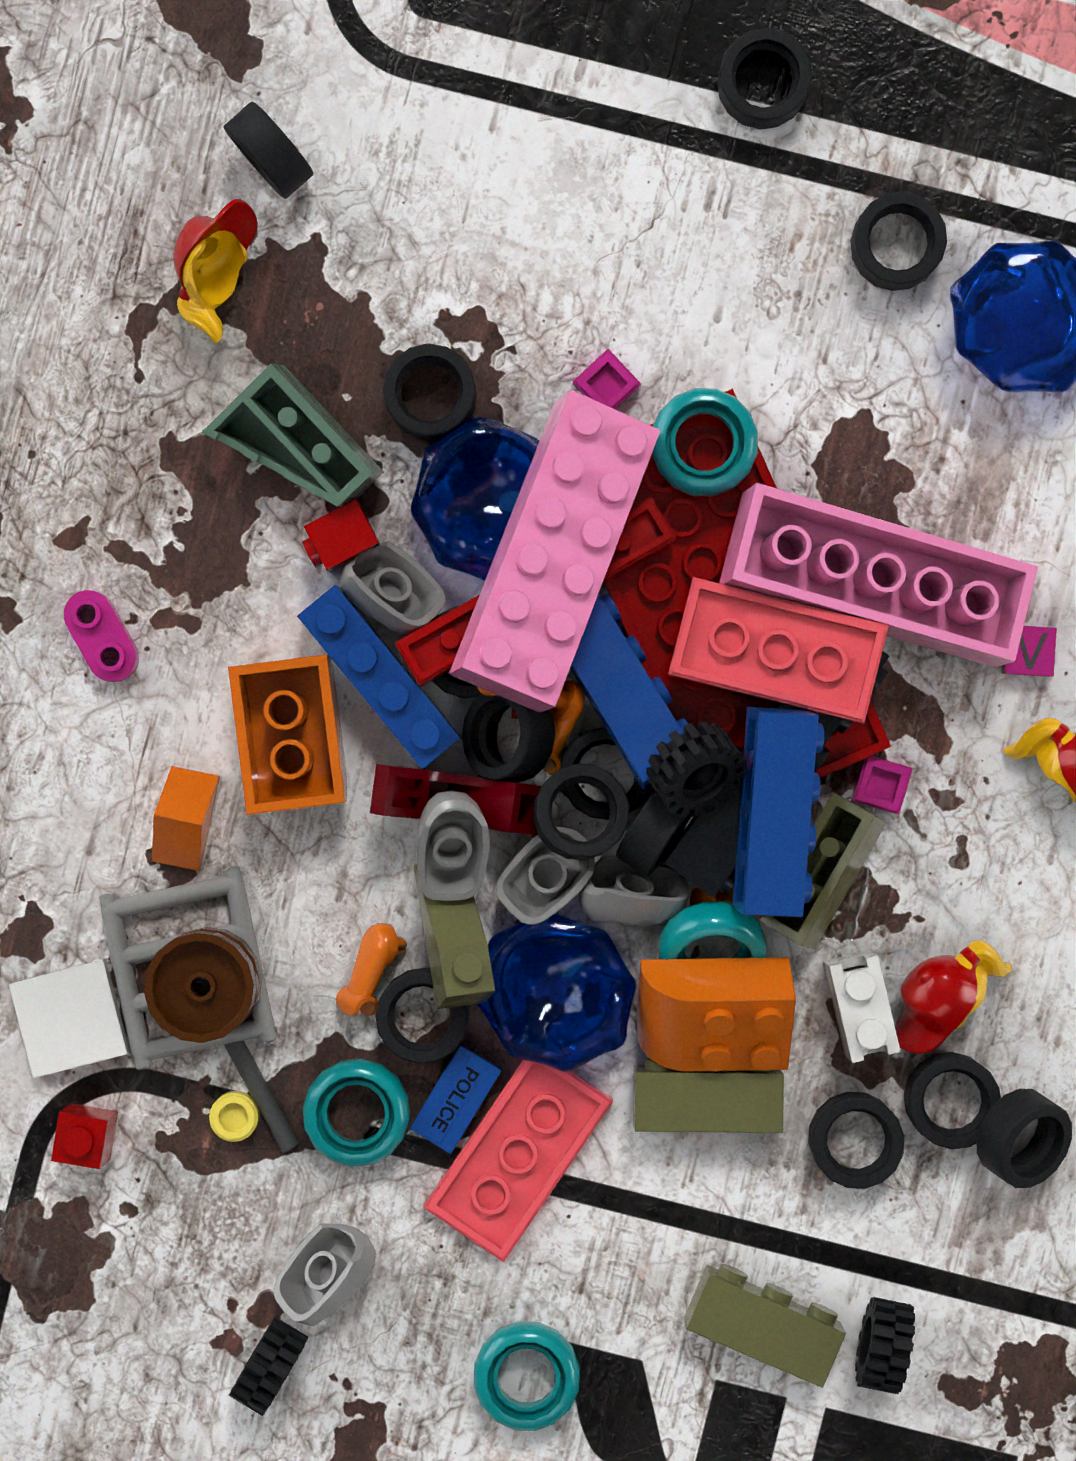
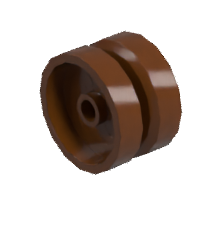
M203 927L181 934L157 951L146 970L144 994L149 1013L164 1031L183 1041L205 1043L225 1037L250 1016L260 999L263 977L258 957L245 940L226 929ZM197 977H204L209 981L210 991L206 994L199 990L202 984L195 982Z

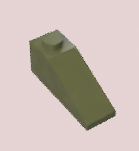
M415 864L414 873L437 1009L485 1003L495 992L487 940L474 896L466 900L454 901L427 898L420 889L417 864Z

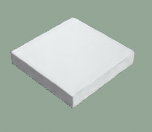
M106 958L9 984L33 1078L130 1053Z

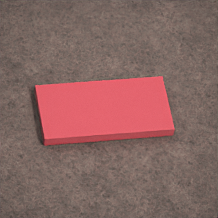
M693 577L668 675L864 724L889 625Z
M533 1044L428 1197L423 1208L504 1262L613 1103V1098Z

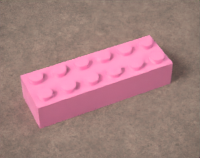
M571 389L554 403L450 669V675L539 713L556 706L661 430Z
M756 483L742 493L719 584L889 625L888 637L991 667H998L1015 662L1038 566Z

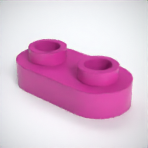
M84 590L74 594L65 605L64 621L91 671L98 678L110 682H119L129 678L138 667L139 652L114 605L108 597L96 591ZM91 605L95 609L96 616L91 623L85 624L80 618V612L85 606ZM110 648H115L120 655L118 663L114 666H108L104 661V653Z

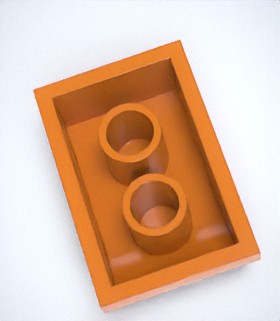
M325 654L228 667L246 815L347 802L346 765L331 657Z
M789 957L640 960L636 1031L638 1043L642 1051L657 1064L677 1071L788 1070L796 1005Z

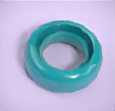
M694 388L674 396L659 411L653 427L661 430L651 454L658 473L673 488L691 496L714 497L733 489L749 474L758 454V430L751 412L735 396L716 388ZM698 414L712 415L721 419L729 428L733 438V447L729 459L721 467L710 471H699L687 466L679 457L675 447L676 433L679 426L688 418Z
M702 902L684 908L669 919L659 937V959H691L684 952L688 945L696 939L715 935L731 937L740 944L739 950L731 958H766V936L758 919L753 915L742 914L730 903Z
M363 1058L341 1060L324 1069L308 1088L302 1108L304 1129L314 1148L330 1161L349 1167L373 1165L391 1155L404 1139L410 1119L408 1095L399 1078L384 1065ZM359 1084L369 1087L379 1095L384 1105L385 1118L382 1127L376 1134L367 1139L352 1140L343 1137L334 1130L329 1120L328 1107L331 1098L338 1090L349 1085Z
M517 1321L499 1328L483 1343L474 1363L473 1386L481 1407L495 1422L516 1431H537L555 1424L571 1409L579 1391L580 1365L573 1346L558 1330L541 1322ZM521 1349H534L544 1354L552 1362L555 1370V1382L551 1391L542 1399L534 1402H519L510 1398L502 1390L498 1380V1370L502 1361L512 1352Z

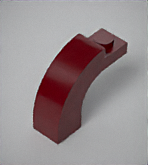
M376 764L370 813L382 816L420 819L427 802L434 795L440 792L457 791L466 793L478 804L485 817L488 829L538 835L533 822L534 800L541 786L520 782L495 781L479 776Z

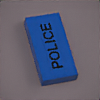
M460 1043L409 1129L451 1154L502 1071V1068Z

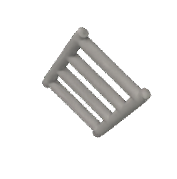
M233 866L223 871V876L118 899L117 894H103L99 897L114 975L136 1070H143L152 1066V1060L221 1046L232 1042L258 1038L259 1042L266 1043L276 1040L274 1020L245 885L239 866ZM227 895L233 924L215 928L226 929L245 940L258 957L263 979L260 999L252 1011L253 1019L244 1020L225 1037L205 1043L183 1041L174 1036L149 1041L143 1012L149 1010L144 992H138L133 965L152 961L158 950L180 935L128 946L122 917ZM207 979L195 981L202 984L199 989L201 992L206 994L210 991V983Z

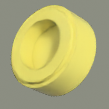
M230 1091L221 1095L212 1105L209 1115L210 1125L215 1134L221 1139L230 1142L242 1141L249 1137L257 1128L260 1120V1111L252 1096L242 1091Z

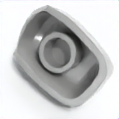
M389 541L347 560L340 571V585L345 596L370 619H375L384 624L390 631H396L405 636L434 621L445 605V593L439 583L413 557Z
M457 791L437 793L427 802L420 817L417 838V869L420 889L429 899L442 901L466 900L473 897L482 886L489 858L490 835L481 809L466 793Z
M556 827L563 836L573 841H587L577 830ZM537 835L523 847L500 875L496 885L497 896L507 910L522 923L528 925L541 923L564 907L583 889L594 873L595 857L587 860L566 859L550 851Z
M602 855L595 863L594 873L579 892V900L584 914L593 921H613L629 927L664 926L669 919L686 907L689 897V885L686 878L666 864L660 863L649 877H645L618 859L616 855Z
M319 1224L302 1240L277 1277L274 1285V1297L281 1309L293 1321L309 1326H315L325 1318L333 1315L344 1302L354 1296L375 1266L376 1250L370 1239L358 1228L344 1224Z

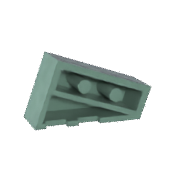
M271 363L202 431L205 435L221 441L243 453L242 455L263 464L283 475L284 478L337 507L357 499L384 473L285 365Z

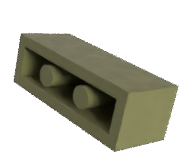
M833 792L814 824L816 827V846L813 853H808L807 873H810L812 877V896L809 903H804L803 917L763 915L760 922L802 947L815 949L887 822Z
M650 1058L644 1059V1066H634L633 1125L635 1132L783 1133L784 1073L781 1070L677 1071L663 1067Z
M721 1264L719 1269L706 1265L684 1316L686 1330L823 1388L846 1335L841 1322L836 1320L838 1314L815 1302H811L809 1308L791 1301L793 1295L790 1292L774 1284L766 1283L764 1289L746 1281L748 1278L747 1274L730 1265Z

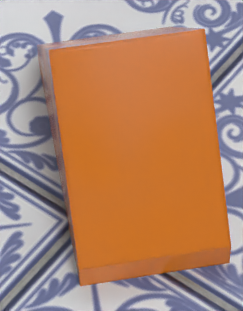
M171 766L153 818V862L201 871L220 776Z

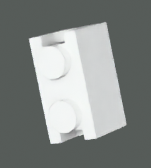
M868 950L823 961L845 1056L852 1063L864 1061L863 1056L870 1053L884 1051L890 1055L901 1052L878 955ZM864 965V968H859L847 972L843 971L847 968Z

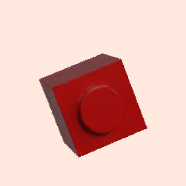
M356 499L303 526L309 538L302 541V544L315 568L323 564L330 573L342 568L347 560L381 544L360 503Z
M69 1104L58 1115L51 1161L101 1169L111 1158L118 1111Z

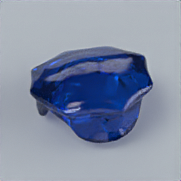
M1053 240L1032 243H996L992 245L950 288L955 347L958 353L1003 391L1013 393H1062L1067 391L1076 382V258L1060 242Z
M477 417L470 419L426 448L423 452L419 477L410 510L413 519L424 534L437 563L484 581L486 580L539 444V440L536 437L494 419Z
M555 913L541 923L528 925L520 922L498 932L490 938L488 951L495 992L485 1003L477 1005L509 1055L518 1059L539 1063L562 1072H570L624 1045L637 984L606 931Z

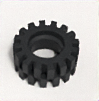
M699 722L697 730L692 723L684 725V733L681 735L676 730L669 734L672 741L668 744L661 741L656 746L660 754H651L648 760L652 766L646 768V774L649 777L648 781L668 810L673 814L676 812L679 817L685 818L689 812L692 817L701 816L702 808H706L708 813L716 809L714 803L718 800H721L723 804L730 799L727 792L729 790L737 792L741 786L737 779L744 778L746 773L743 766H746L742 754L725 731L715 723L710 726L707 722Z
M871 1297L866 1307V1315L863 1316V1327L858 1338L860 1343L859 1347H857L856 1356L858 1359L855 1364V1371L857 1372L855 1379L858 1387L892 1394H899L902 1391L903 1383H905L907 1378L906 1370L909 1369L911 1363L910 1353L913 1352L914 1346L912 1338L915 1335V1326H913L915 1313H913L914 1307L911 1304Z
M274 1317L228 1396L263 1416L296 1363L308 1340V1336Z

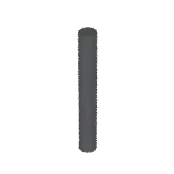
M239 1041L225 1044L227 1052L281 1152H287L297 1146L299 1142L245 1042Z

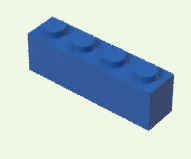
M334 585L297 615L421 769L427 768L462 739L457 730L426 692L419 687L408 670L338 586Z
M598 594L570 671L578 684L583 688L585 696L642 790L645 791L652 786L646 774V768L652 767L648 760L651 754H660L656 746L661 741L666 744L672 741L669 734L675 730L679 735L683 734L684 725L688 723L684 718L676 722L667 707L672 702L667 688L658 676L651 680L641 664L647 661L646 655L633 635L625 638L616 624L622 617L608 594L600 597Z
M747 707L743 755L746 766H743L746 773L741 782L732 906L744 915L803 917L804 903H809L811 900L812 877L810 873H807L808 853H813L816 846V827L814 823L810 822L812 803H817L820 795V778L818 773H814L816 753H821L823 749L824 728L822 723H818L819 715L807 710Z

